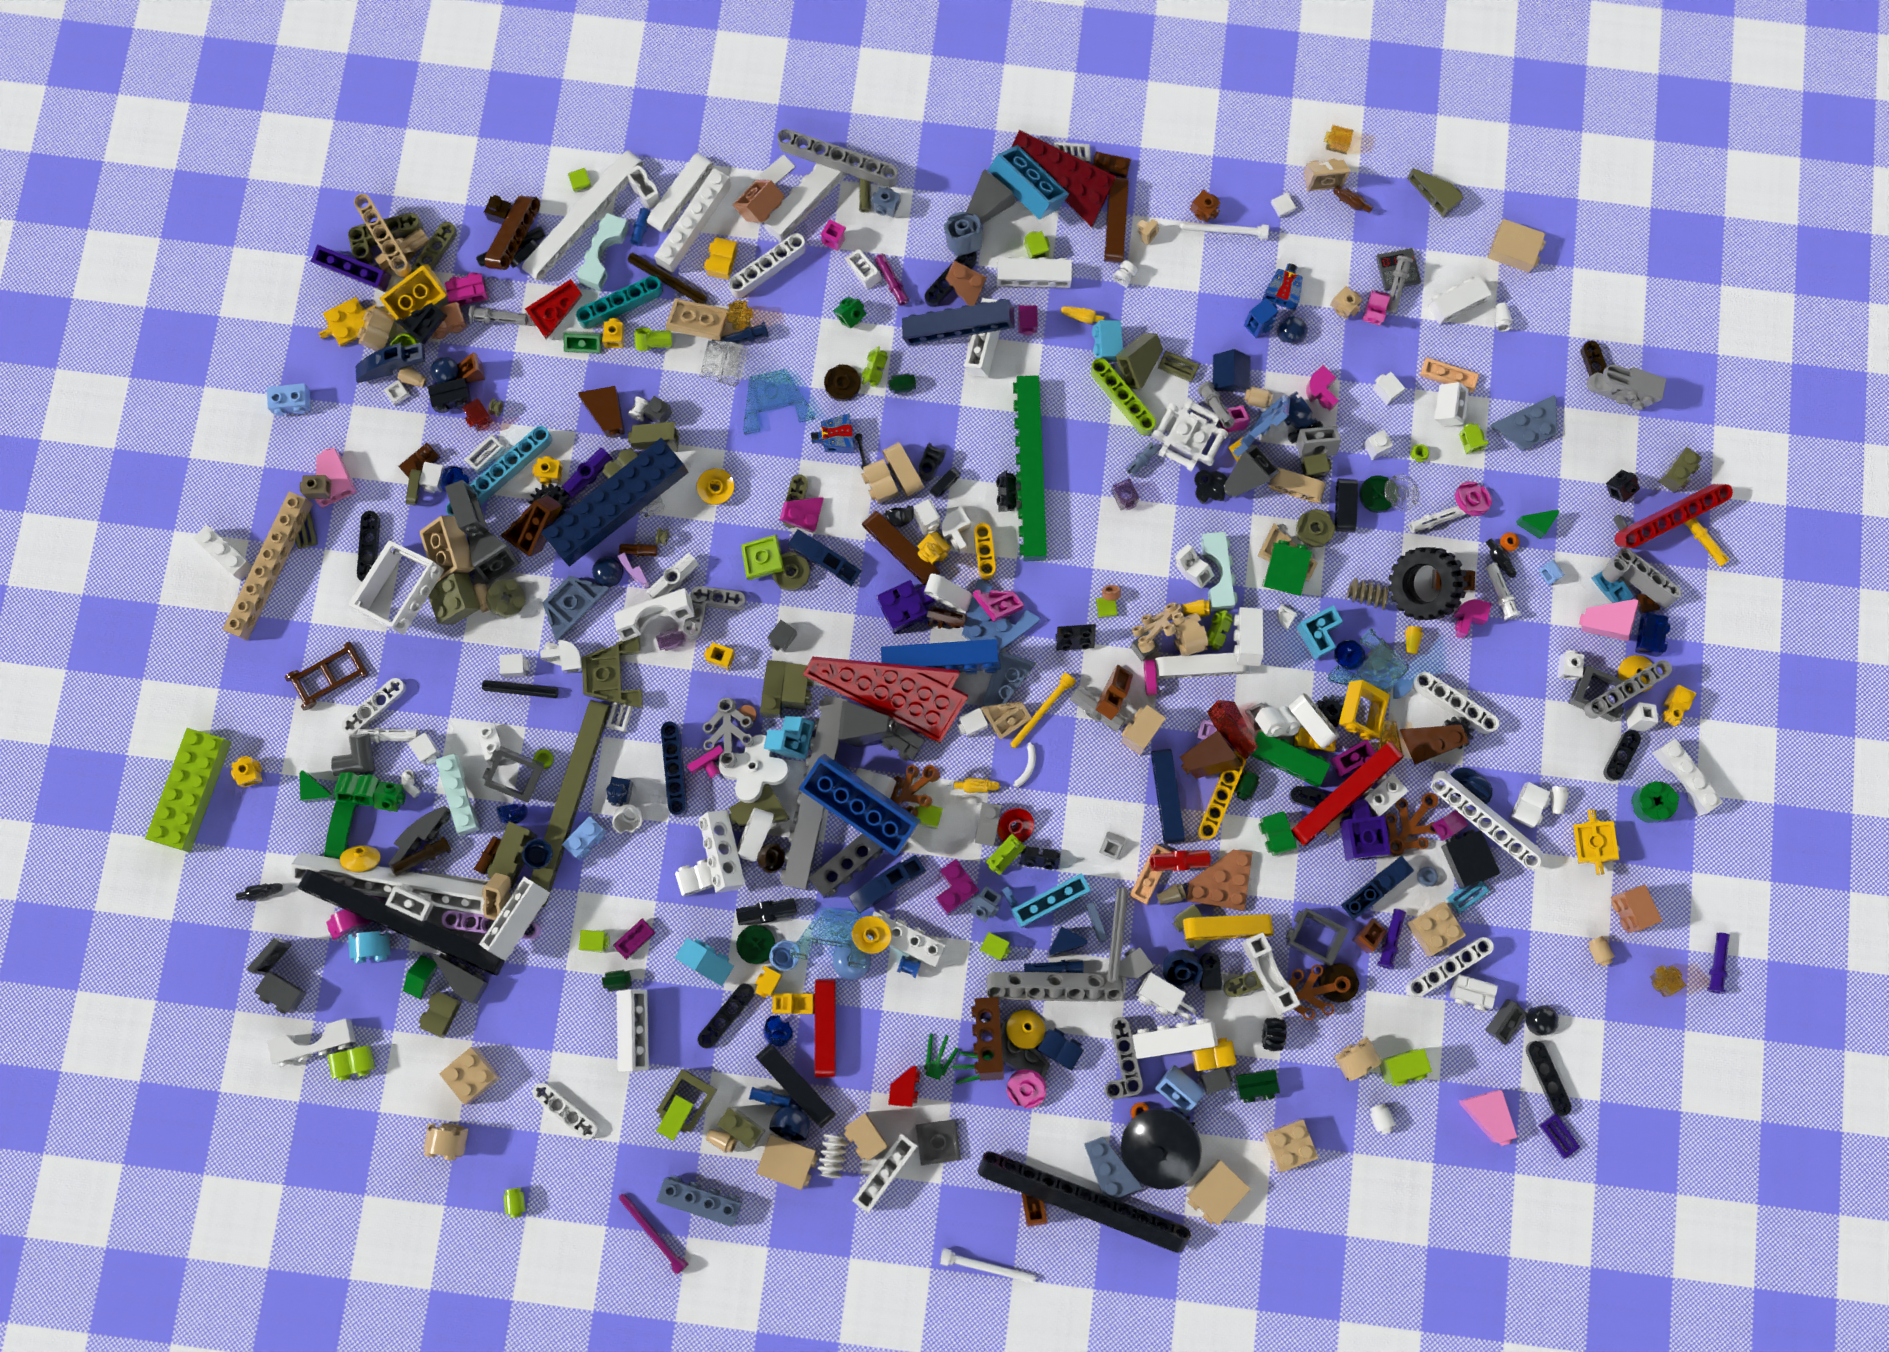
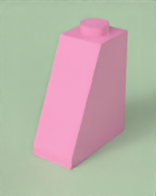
M335 448L325 449L321 454L317 455L316 475H326L331 480V499H315L319 506L323 508L357 492L341 455Z
M1633 599L1586 608L1585 614H1581L1579 625H1582V632L1629 641L1638 609V600Z
M1494 1090L1459 1101L1462 1108L1493 1143H1500V1146L1512 1143L1511 1139L1517 1138L1502 1090Z

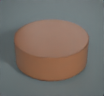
M1116 585L1105 586L1102 588L1103 599L1110 601L1119 599L1121 597V588Z
M744 705L739 708L738 711L741 714L750 717L753 723L755 722L757 713L752 706ZM745 721L744 725L749 724V721Z

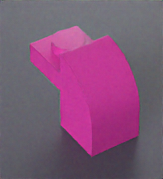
M1371 289L1362 321L1380 326L1386 317L1385 311L1390 295Z
M1324 365L1312 375L1307 384L1306 393L1311 403L1318 399L1319 404L1323 408L1331 411L1339 401L1328 390L1336 377Z
M1478 599L1464 602L1453 614V617L1459 618L1454 628L1457 631L1455 637L1463 639L1467 636L1471 622L1479 625L1486 623L1492 603Z
M343 909L331 915V919L326 923L332 939L335 940L350 931L364 928L372 921Z

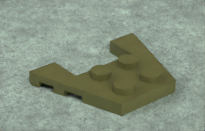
M639 636L617 642L614 646L600 649L582 657L584 696L643 708L642 690L622 691L620 656L640 654Z

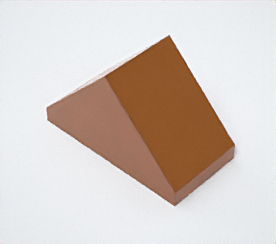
M476 353L470 354L457 364L459 368L457 379L465 378L468 383L485 380L482 362Z
M1372 918L1353 938V941L1363 951L1371 953L1377 948L1387 930Z
M1021 1193L1026 1226L1048 1224L1044 1202Z

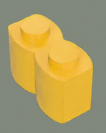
M715 237L714 242H710L709 253L711 254L709 259L706 258L704 269L707 271L708 276L726 280L730 279L738 249L737 241Z
M1227 1038L1217 1039L1218 1045L1215 1047L1192 1050L1195 1071L1237 1065L1233 1042L1227 1041Z

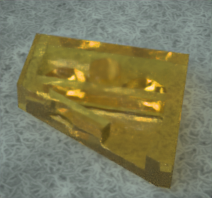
M1387 720L1383 722L1379 737V749L1391 741L1402 752L1396 721Z

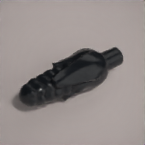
M1492 538L1485 543L1490 548V556L1498 564L1499 568L1510 578L1516 577L1517 572L1504 548L1496 545Z
M281 883L251 885L246 887L244 892L236 893L237 901L244 899L256 901L279 893V891L283 890V885Z

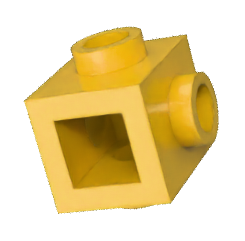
M548 456L543 457V459L537 458V463L533 465V475H535L537 481L544 485H549V483L561 484L563 471L561 461Z
M243 756L238 758L237 762L231 763L233 768L231 775L237 781L238 786L246 788L263 782L260 773L262 772V767L256 759Z

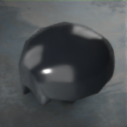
M908 505L907 508L895 507L888 511L885 510L886 519L894 526L902 527L908 525L913 520L914 507Z
M1547 1005L1536 1006L1528 1011L1526 1025L1529 1031L1537 1036L1550 1035L1558 1028L1559 1017L1552 1007Z

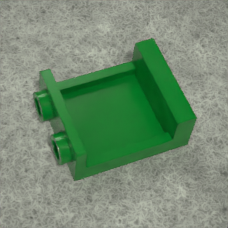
M1279 540L1278 543L1273 542V549L1262 587L1301 596L1312 551H1308V547L1297 544V547L1289 546L1290 542Z

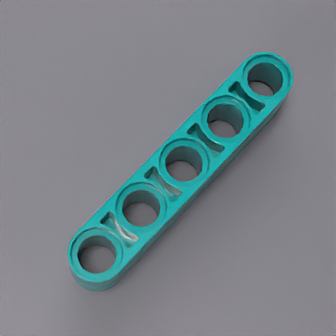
M649 276L580 307L576 312L580 326L584 329H590L659 298L663 292L660 280L655 276ZM652 285H657V288L649 289ZM641 293L638 297H633V294ZM619 300H623V301H624L622 304L616 305V302H617V301H619ZM601 308H607L605 312H599ZM584 316H590L589 319L582 320Z

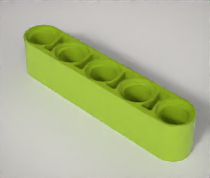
M1095 359L1090 371L1092 378L1141 435H1150L1156 424L1154 416L1105 359ZM1095 367H1102L1104 371L1099 372L1095 370ZM1112 380L1115 382V385L1110 386L1107 384V381ZM1124 394L1127 396V399L1122 400L1118 395ZM1136 408L1139 413L1134 414L1130 409ZM1148 422L1151 425V427L1146 428L1142 425V423Z

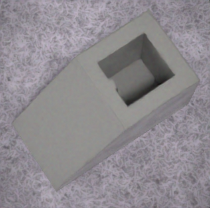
M1132 947L1124 953L1126 957L1120 962L1119 976L1138 979L1154 966L1140 947L1136 950Z

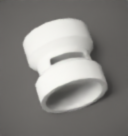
M1125 260L1120 265V270L1114 273L1113 278L1118 284L1128 287L1131 278L1135 277L1138 273V269L1134 264Z

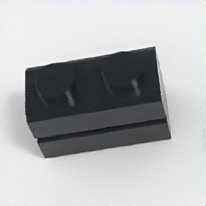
M465 378L428 386L431 406L435 412L446 413L451 408L463 409L468 407V404H472L469 385Z

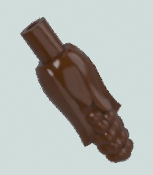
M1337 186L1333 189V193L1340 198L1339 201L1346 203L1351 208L1358 211L1362 209L1368 213L1372 211L1373 207L1366 203L1364 197L1352 192L1349 188L1345 190Z

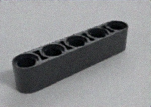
M771 1043L755 1056L821 1129L836 1116V1113Z

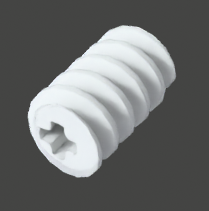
M824 1134V1137L829 1140L822 1142V1145L827 1147V1149L820 1152L825 1155V1158H819V1161L824 1166L817 1167L822 1172V1174L818 1175L839 1179L842 1175L837 1171L843 1170V1167L838 1163L845 1161L840 1155L846 1154V1150L841 1148V1146H847L848 1142L843 1140L845 1137Z

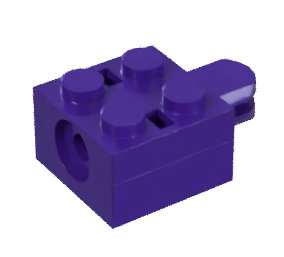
M909 580L876 596L878 605L893 634L927 619V611L924 606L936 600L924 593L926 585L915 589L912 581Z
M1363 799L1355 801L1349 807L1351 819L1340 822L1345 860L1379 858L1390 855L1385 816L1371 817L1369 803Z

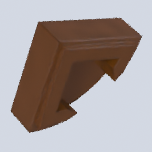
M1636 595L1640 614L1661 610L1660 606L1647 595Z

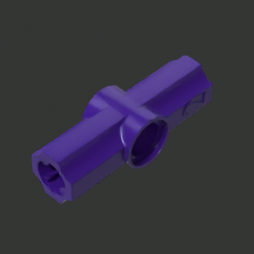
M600 447L586 462L578 466L577 471L561 488L574 499L588 484L595 482L597 475L604 469L605 464L612 461L613 458ZM586 470H591L590 475L583 476Z

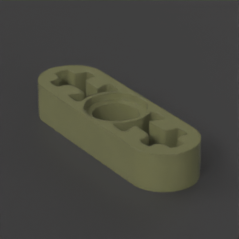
M797 474L792 477L785 502L790 501L792 497H798L800 500L805 499L808 481L804 475ZM799 480H802V483L804 485H800L798 493L796 492L797 485L795 484V482L797 483L799 482ZM782 521L783 525L787 528L796 527Z
M1254 970L1226 981L1223 990L1227 996L1237 997L1261 988L1263 985ZM1248 976L1256 978L1257 983L1254 987H1249L1246 984ZM1239 979H1242L1245 991H1243L1242 987L1236 989L1235 994L1233 991H1228L1230 983L1237 985L1240 984Z

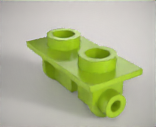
M880 346L871 350L868 354L867 360L869 362L862 372V384L870 382L872 387H877L880 384L883 372L877 370V367L884 369L888 358L887 352L880 350Z
M1227 610L1217 611L1214 614L1212 625L1206 633L1208 646H1212V649L1216 651L1223 647L1226 635L1221 632L1228 633L1233 622V616L1228 614Z
M1011 834L987 859L986 863L993 872L1000 875L1026 846Z

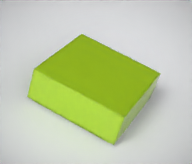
M585 168L568 173L574 192L591 187Z
M1096 598L1098 618L1117 616L1116 600L1110 601Z

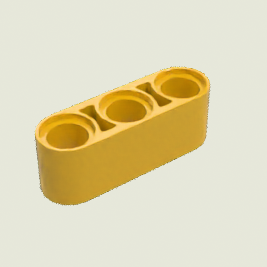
M980 523L974 530L979 577L988 581L994 577L996 569L992 531L988 524ZM984 530L988 535L981 537L978 535V532ZM986 548L990 551V553L988 555H982L980 553V550ZM986 566L990 567L992 569V572L988 574L984 573L982 571V568Z

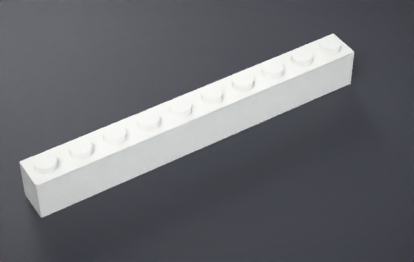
M301 852L291 863V881L300 882L306 870L309 869L364 894L389 898L394 886L405 884L412 887V892L420 894V892L430 895V900L435 901L434 906L484 915L483 905L485 901L482 891L485 885L408 871L395 876L391 868L380 866L364 872H352L341 866L340 859Z

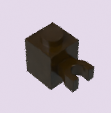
M490 196L484 214L487 220L503 224L512 208V204L502 200L500 196Z

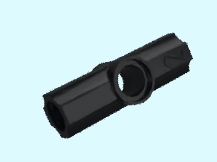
M789 898L775 902L774 900L763 901L753 906L737 908L736 915L738 925L743 926L757 922L767 923L776 921L778 918L797 915L795 899Z

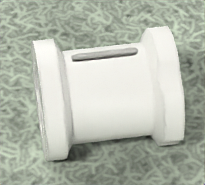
M636 397V402L632 410H629L628 415L635 420L643 421L644 409L649 402L641 397Z

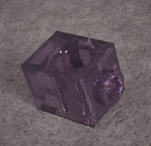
M1130 478L1112 486L1111 492L1120 511L1123 509L1131 510L1137 506L1139 496ZM1128 493L1131 498L1124 499L1121 494Z

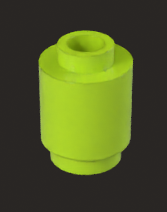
M521 1187L504 1190L505 1215H509L510 1218L521 1217L522 1212H526L524 1192H521Z

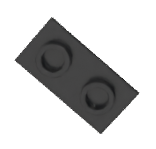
M1006 470L999 474L996 480V486L998 487L996 500L998 512L1006 508L1007 511H1014L1016 507V494L1010 493V491H1016V477L1014 473H1007Z
M1026 846L1021 852L1019 864L1027 867L1035 866L1043 867L1047 870H1058L1060 852L1043 848L1041 855L1039 854V848Z

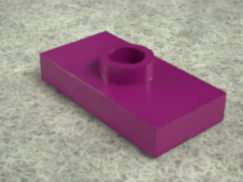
M642 918L613 946L627 960L656 932Z

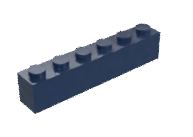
M999 299L996 302L990 303L982 302L979 305L973 306L964 305L956 309L947 308L938 312L930 311L921 315L913 314L902 318V338L908 346L1015 328L1014 307L1009 299Z

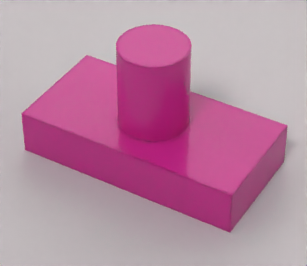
M719 745L688 764L687 767L692 775L705 768L712 779L721 773L715 761L719 759L724 751Z

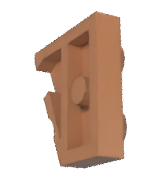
M956 261L952 263L946 276V280L955 288L958 296L962 297L969 306L976 304L987 277Z

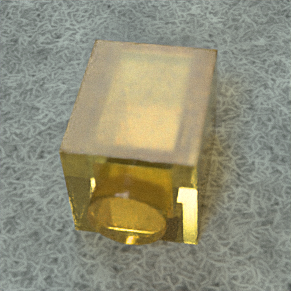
M1332 125L1330 132L1326 131L1324 142L1327 143L1325 150L1347 154L1354 130Z

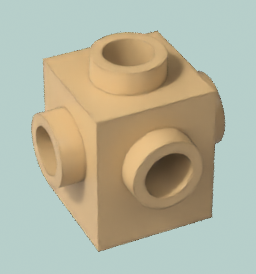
M1345 286L1333 298L1330 305L1339 316L1347 320L1351 315L1354 317L1361 308L1359 306L1362 299L1357 292Z

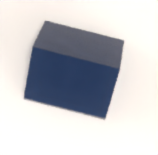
M1236 349L1214 354L1212 373L1214 390L1245 393L1246 389L1250 390V356Z
M1061 926L1047 952V957L1049 958L1086 946L1088 941Z

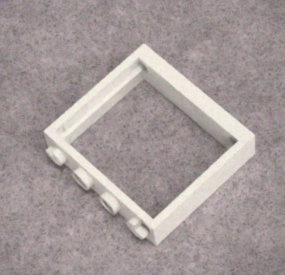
M388 541L348 605L359 613L404 635L445 569L428 558L392 541ZM404 556L425 566L426 569L393 621H390L368 609L401 557Z

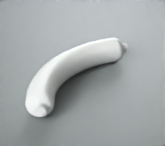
M1031 742L1027 746V767L1023 774L1014 781V787L1022 786L1034 770L1036 751Z

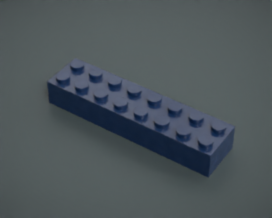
M660 438L541 531V533L570 567L689 472L672 449Z

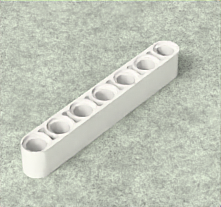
M1439 771L1434 774L1431 787L1438 796L1526 868L1533 870L1541 865L1542 852L1539 847L1447 772ZM1442 780V781H1444L1446 784H1445V785H1439V784L1437 783V781ZM1452 793H1458L1461 797H1454ZM1473 805L1476 807V809L1470 810L1467 808V806ZM1489 818L1491 821L1484 822L1482 819ZM1503 830L1506 834L1501 835L1497 831ZM1514 843H1519V844H1521L1522 846H1521V847H1515V846H1513L1512 844H1514ZM1533 855L1537 858L1532 860L1528 856Z

